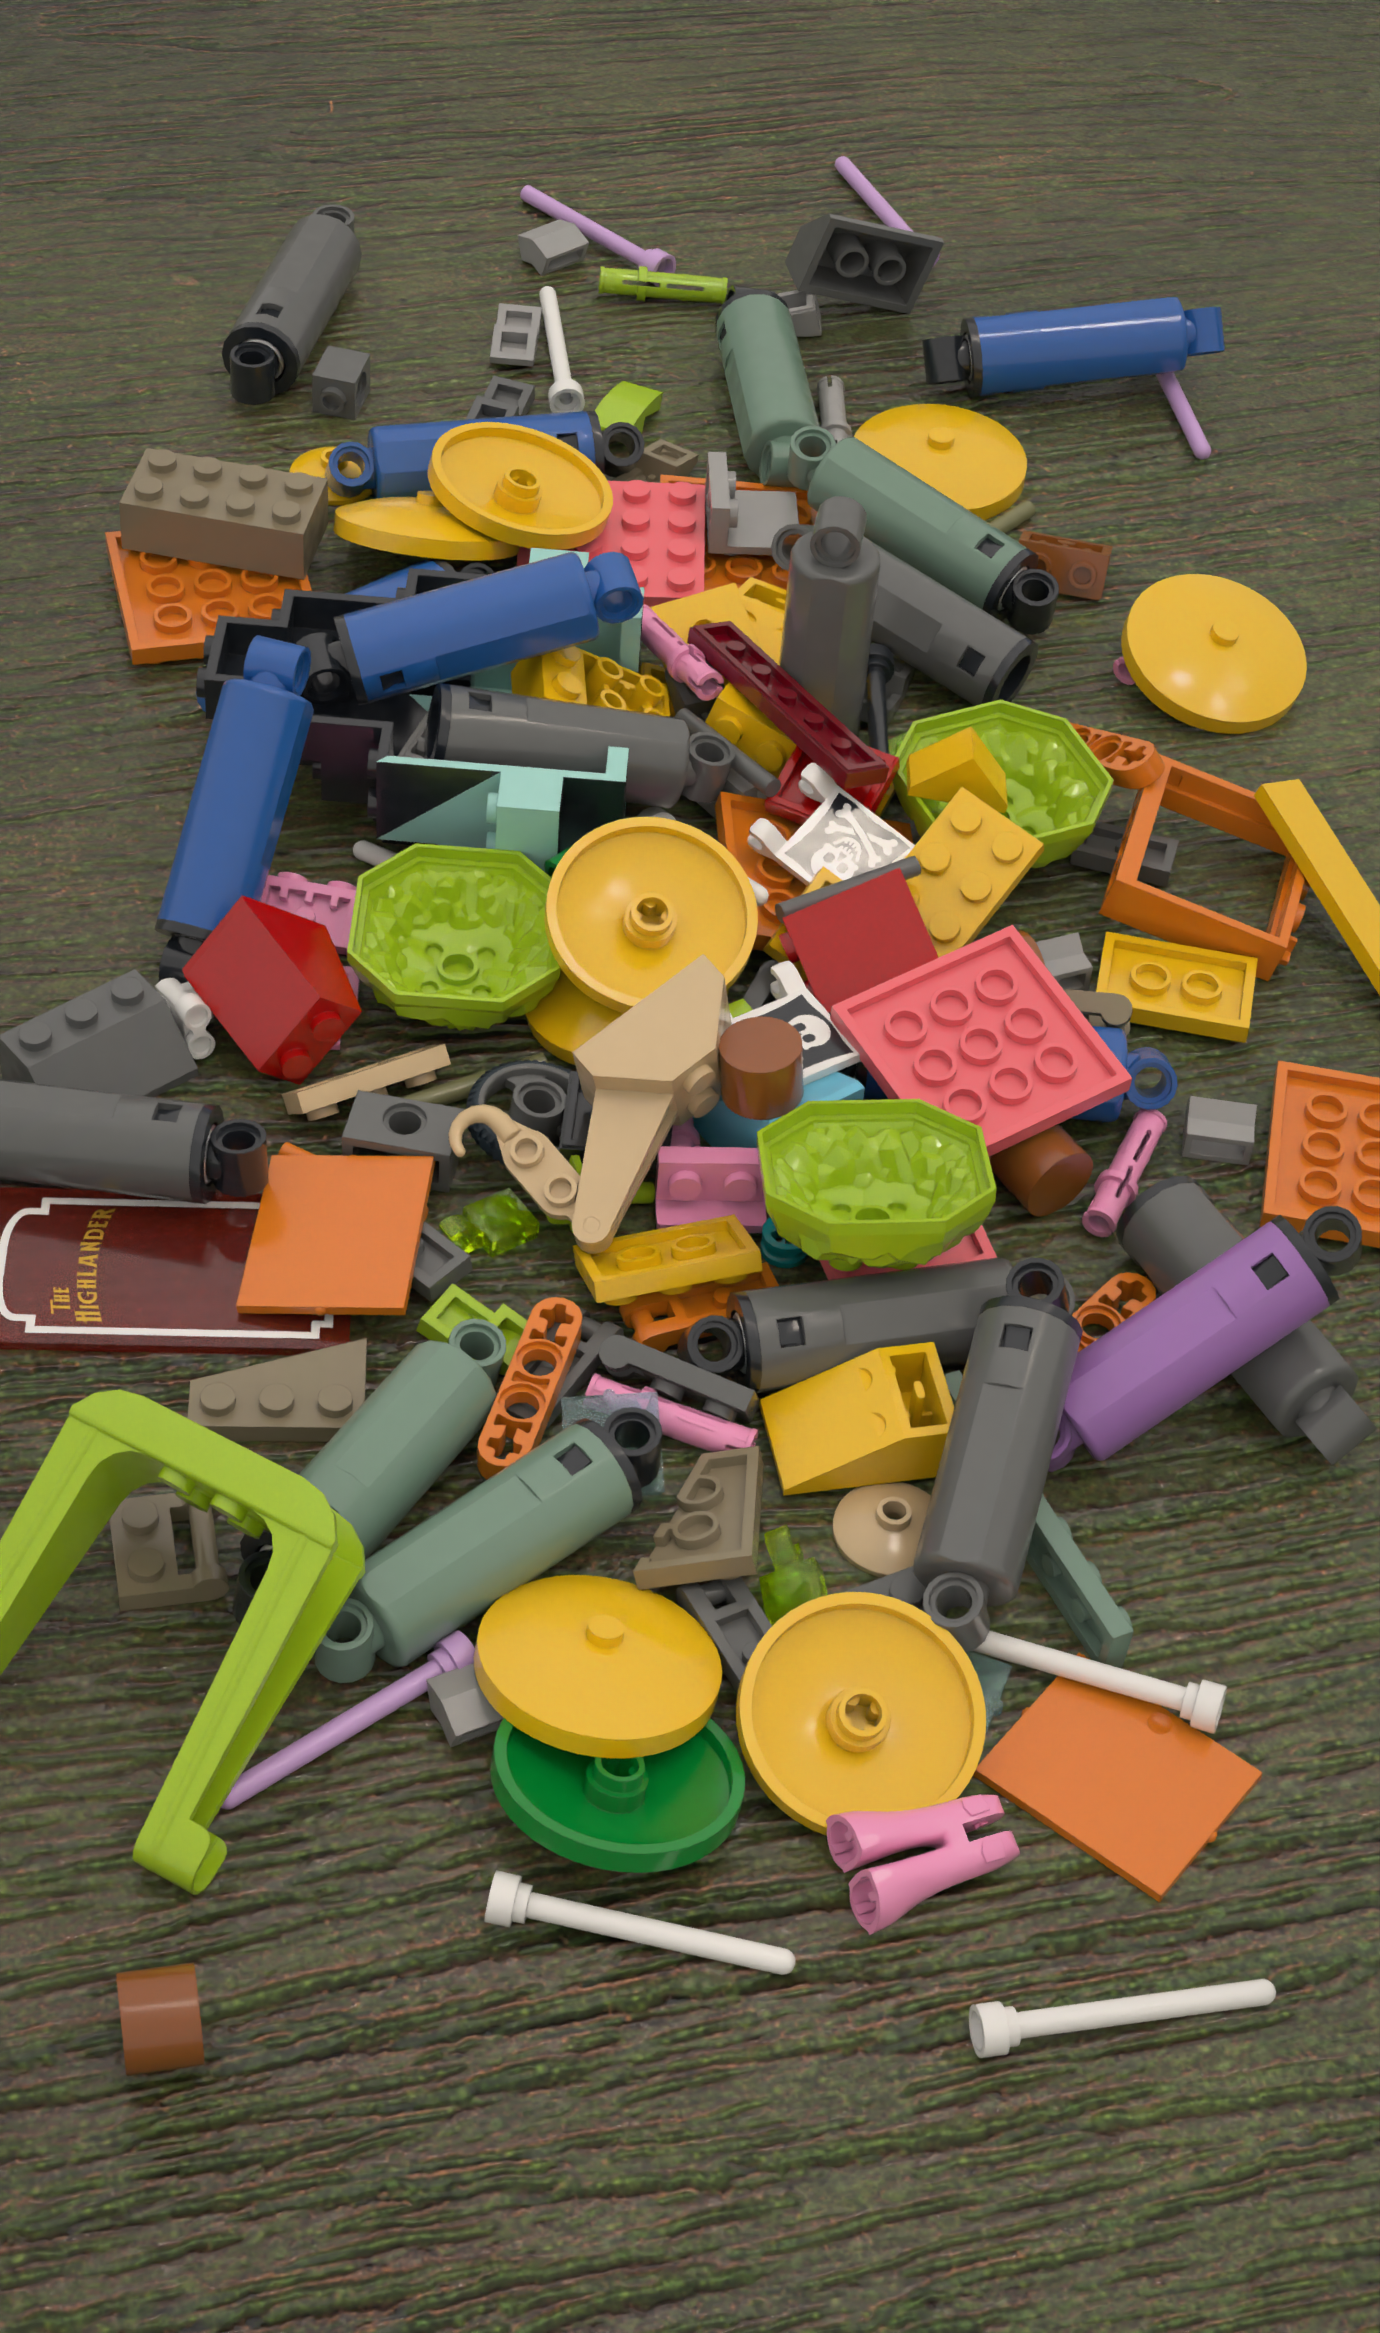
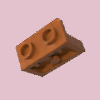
M1023 530L1019 543L1039 556L1037 569L1050 573L1056 579L1060 594L1092 600H1100L1102 598L1113 546Z

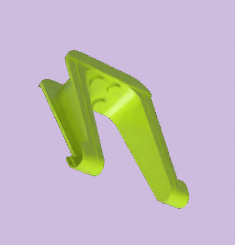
M120 1389L97 1392L71 1406L65 1424L0 1540V1676L118 1506L137 1488L148 1483L163 1482L177 1490L175 1495L184 1502L206 1513L210 1507H213L228 1517L226 1521L230 1525L253 1538L259 1539L264 1530L272 1534L273 1553L268 1569L133 1849L134 1862L191 1894L198 1895L211 1883L227 1855L225 1842L209 1832L208 1828L357 1582L366 1573L364 1547L353 1525L333 1510L326 1496L304 1477L145 1396Z

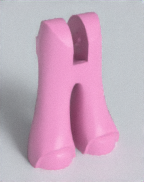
M971 1795L936 1805L903 1811H850L834 1814L826 1819L829 1850L833 1860L843 1869L844 1873L908 1849L918 1847H933L936 1849L897 1862L861 1870L852 1878L848 1884L850 1887L849 1896L852 1911L856 1920L868 1931L869 1935L893 1924L917 1904L934 1894L958 1883L997 1870L1019 1856L1020 1851L1012 1831H1003L969 1842L966 1835L968 1832L996 1822L1005 1815L998 1795Z

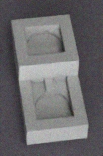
M499 303L497 322L494 324L490 363L534 366L542 320V307Z

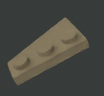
M367 1338L190 1380L187 1418L231 1441L329 1442L365 1402Z
M759 1446L701 1454L676 1497L678 1509L669 1523L661 1522L653 1536L656 1546L650 1557H641L633 1570L638 1590L717 1579L733 1580L740 1576L757 1574L764 1469Z

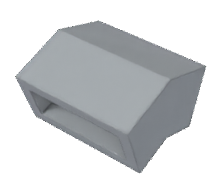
M560 219L517 235L521 260L531 263L541 276L583 261L589 245L588 240L574 223Z
M1078 932L1036 942L1042 954L1045 967L1063 989L1089 990L1093 966L1083 952Z
M1190 1096L1186 1104L1182 1157L1248 1166L1254 1145L1257 1105Z
M474 1663L461 1669L456 1668L426 1679L430 1709L441 1724L450 1748L498 1730L504 1718L493 1708L481 1691L476 1679Z

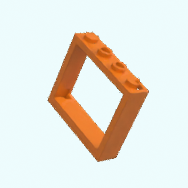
M1159 754L1165 765L1164 772L1152 784L1137 789L1098 914L1170 943L1258 958L1256 977L1268 982L1278 964L1287 966L1289 963L1291 952L1298 940L1296 937L1291 936V932L1295 933L1306 909V905L1299 903V900L1303 901L1310 889V884L1255 799V792ZM1159 806L1286 856L1266 932L1137 881Z

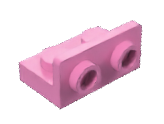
M280 872L278 876L268 875L261 902L325 925L337 953L347 955L356 887L343 881H329L327 885L308 882L305 877L292 872Z
M660 1147L657 1154L655 1179L656 1229L735 1214L748 1233H762L763 1224L766 1222L767 1217L757 1148Z

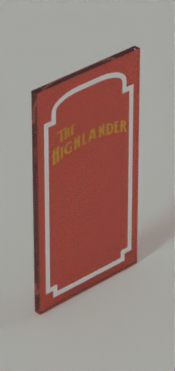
M0 1187V1349L298 1355L351 1342V1315L325 1314L319 1316L317 1314H249L237 1312L236 1303L263 1193H256L246 1197H233L222 1192H215L209 1203L200 1204L84 1189Z

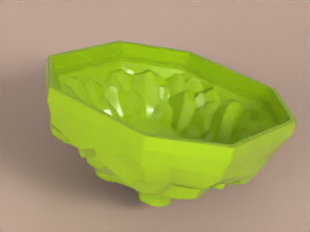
M1000 699L912 722L895 754L899 758L900 768L893 779V784L905 813L914 821L917 832L921 837L948 803L908 795L906 770L908 756L970 726L1006 774L1008 807L1006 812L1001 814L1044 843V851L1032 865V868L1045 867L1052 861L1067 858L1093 832L1111 793L1114 780L1066 718Z
M415 843L358 876L347 948V961L363 984L373 990L378 1003L389 1006L398 1016L425 1020L434 1026H447L448 1029L457 1028L459 1031L463 1029L473 1031L476 1027L489 1029L493 1024L505 1022L508 1017L522 1016L534 1010L540 999L553 990L561 974V968L555 960L548 943L544 921L545 903L551 877L520 851Z
M920 1099L807 1101L757 1131L756 1144L765 1205L779 1236L802 1249L804 1253L816 1260H829V1264L837 1270L853 1271L860 1268L863 1262L868 1267H889L899 1270L912 1269L918 1264L926 1265L935 1256L941 1255L943 1252L958 1245L963 1237L978 1230L988 1217L996 1201V1184L982 1127Z

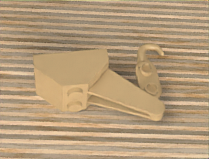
M702 954L572 1052L584 1098L593 1107L581 1175L576 1172L544 1134L513 1121L508 1114L498 1107L486 1104L470 1106L460 1112L453 1120L448 1134L450 1147L457 1157L465 1155L466 1151L462 1144V1135L469 1126L476 1123L488 1125L497 1136L507 1170L539 1208L553 1219H566L572 1222L574 1238L581 1250L593 1254L603 1252L611 1245L623 1217L672 1125L681 1126L693 1116L700 1118L706 1115L716 1106L720 1099L719 1043L724 1031L732 1025L724 976Z

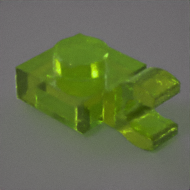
M507 1188L464 1206L462 1215L457 1214L447 1217L439 1223V1228L450 1241L469 1254L483 1247L490 1257H494L538 1238L539 1221L510 1188Z
M787 1524L764 1534L767 1550L775 1571L759 1577L765 1615L772 1626L796 1607L818 1597L828 1595L821 1566L814 1556L804 1559L799 1543L794 1545L792 1543Z

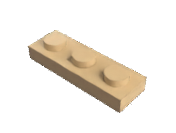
M445 1044L428 1045L283 1093L282 1097L288 1115L306 1113L308 1121H313L338 1113L337 1102L356 1097L358 1090L388 1095L386 1086L403 1080L406 1088L419 1086L436 1080L435 1070L451 1065Z

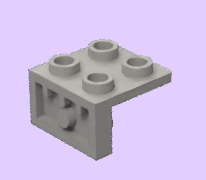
M708 452L705 481L708 553L728 556L737 554L772 556L771 544L778 530L789 524H799L796 493L736 490V471H728L726 452Z

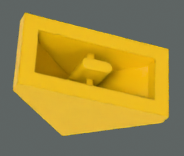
M971 726L908 756L906 762L908 795L949 803L959 789L963 787L1000 813L1006 812L1008 807L1006 774Z

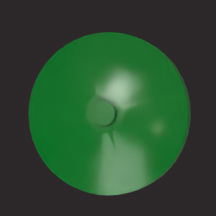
M711 1718L701 1731L685 1743L668 1751L636 1758H600L564 1751L532 1738L517 1729L506 1719H503L497 1730L490 1764L492 1786L501 1807L526 1835L548 1850L569 1860L590 1867L617 1872L646 1873L665 1871L688 1865L707 1856L727 1839L735 1827L745 1791V1773L739 1753L730 1738Z

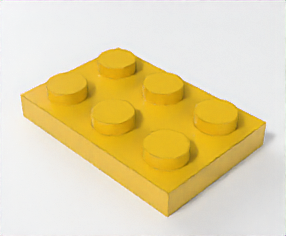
M963 787L959 789L905 857L915 856L920 863L921 874L906 880L934 948L942 956L973 942L1044 851V843Z
M1106 931L1096 992L1115 993L1127 997L1132 1004L1130 1023L1246 1043L1250 1026L1258 958Z
M735 1214L614 1237L611 1245L606 1250L595 1254L587 1253L581 1250L578 1245H573L576 1268L596 1303L604 1302L612 1306L629 1304L635 1301L638 1295L658 1291L666 1295L681 1294L689 1291L694 1284L715 1281L720 1284L737 1283L746 1279L747 1274L763 1271L760 1249Z

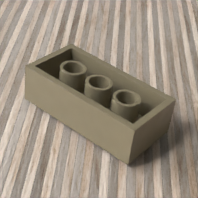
M146 448L119 502L122 548L304 580L328 526V479L310 476L301 472L291 473L268 469L259 465H244L221 461L213 457H197L174 453L167 449L156 450Z

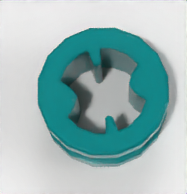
M771 1217L768 1218L762 1228L760 1246L762 1257L769 1264L778 1268H793L804 1263L809 1255L792 1243L785 1244V1239H782L781 1242L776 1241L777 1238L782 1237L779 1236Z

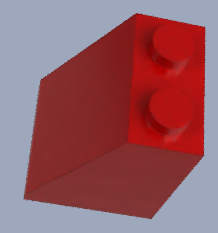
M900 867L782 918L787 932L780 934L779 938L785 953L792 964L801 961L808 980L804 981L806 988L830 1015L833 1005L939 958Z
M244 895L238 899L182 968L184 977L210 1008L257 1071L298 1085L302 1084L362 1013L327 927Z

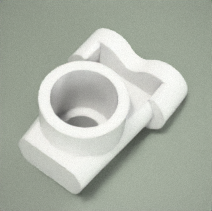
M175 978L161 980L155 985V989L166 1000L194 1059L206 1058L215 1048V1040L206 1030L207 1024L215 1015L189 982L181 984Z

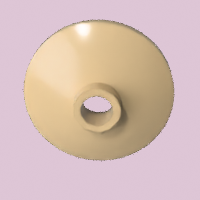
M903 1482L860 1486L853 1489L840 1501L833 1517L832 1532L838 1550L854 1567L879 1578L913 1566L931 1495L918 1487Z

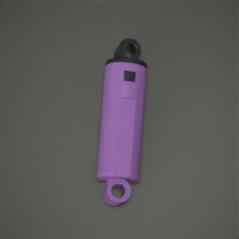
M1325 1206L1316 1210L1307 1219L1303 1230L1298 1233L1284 1217L1278 1215L1078 1352L1058 1429L1060 1431V1438L1054 1446L1048 1472H1054L1063 1468L1072 1459L1076 1448L1082 1444L1095 1460L1103 1461L1338 1301L1340 1299L1338 1292L1329 1276L1345 1274L1359 1263L1362 1255V1231L1357 1217L1342 1207ZM1329 1230H1337L1343 1232L1348 1237L1349 1242L1344 1249L1338 1252H1328L1318 1246L1317 1240L1323 1233Z

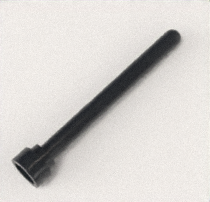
M870 644L865 684L869 747L889 754L885 684L893 677L894 658L892 652L886 646Z

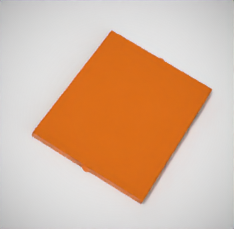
M272 1155L268 1168V1183L263 1189L236 1303L237 1312L249 1314H317L319 1316L325 1314L406 1315L435 1167L434 1156Z
M1078 1653V1654L1076 1655V1656H1080V1657H1083V1658H1087L1086 1656H1084V1655L1081 1654V1653ZM1057 1676L1030 1707L1023 1709L1020 1719L978 1764L973 1776L1160 1902L1205 1846L1216 1840L1219 1829L1261 1780L1263 1772L1196 1728L1190 1727L1188 1723L1160 1705Z

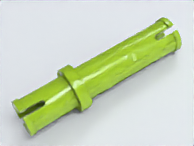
M601 266L598 294L610 293L636 296V301H645V297L723 304L727 294L728 278L648 271L646 266H639L638 270L605 268V266ZM622 281L659 283V287L623 284ZM667 284L703 287V291L667 288Z

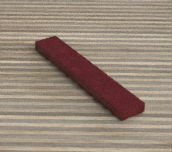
M731 621L690 627L687 643L698 647L703 652L705 660L843 789L886 782L889 766Z

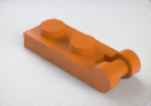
M764 1262L762 1263L763 1271L747 1274L746 1279L740 1282L720 1284L715 1281L694 1284L689 1291L681 1294L666 1295L658 1291L638 1295L635 1301L620 1305L619 1312L625 1325L628 1328L634 1329L635 1332L632 1337L634 1341L664 1352L669 1346L678 1344L682 1333L698 1320L711 1315L726 1318L727 1299L730 1292L776 1287L779 1285L768 1263ZM666 1314L668 1316V1318L658 1321L654 1320V1318ZM701 1333L699 1339L712 1336L713 1334Z

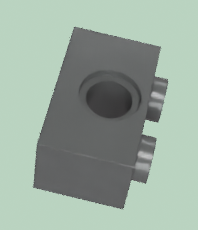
M358 1090L342 1135V1155L434 1156L435 1167L430 1190L449 1193L460 1157H457L450 1147L448 1134L453 1120L465 1109ZM463 1133V1135H462V1144H463V1146H464V1133Z

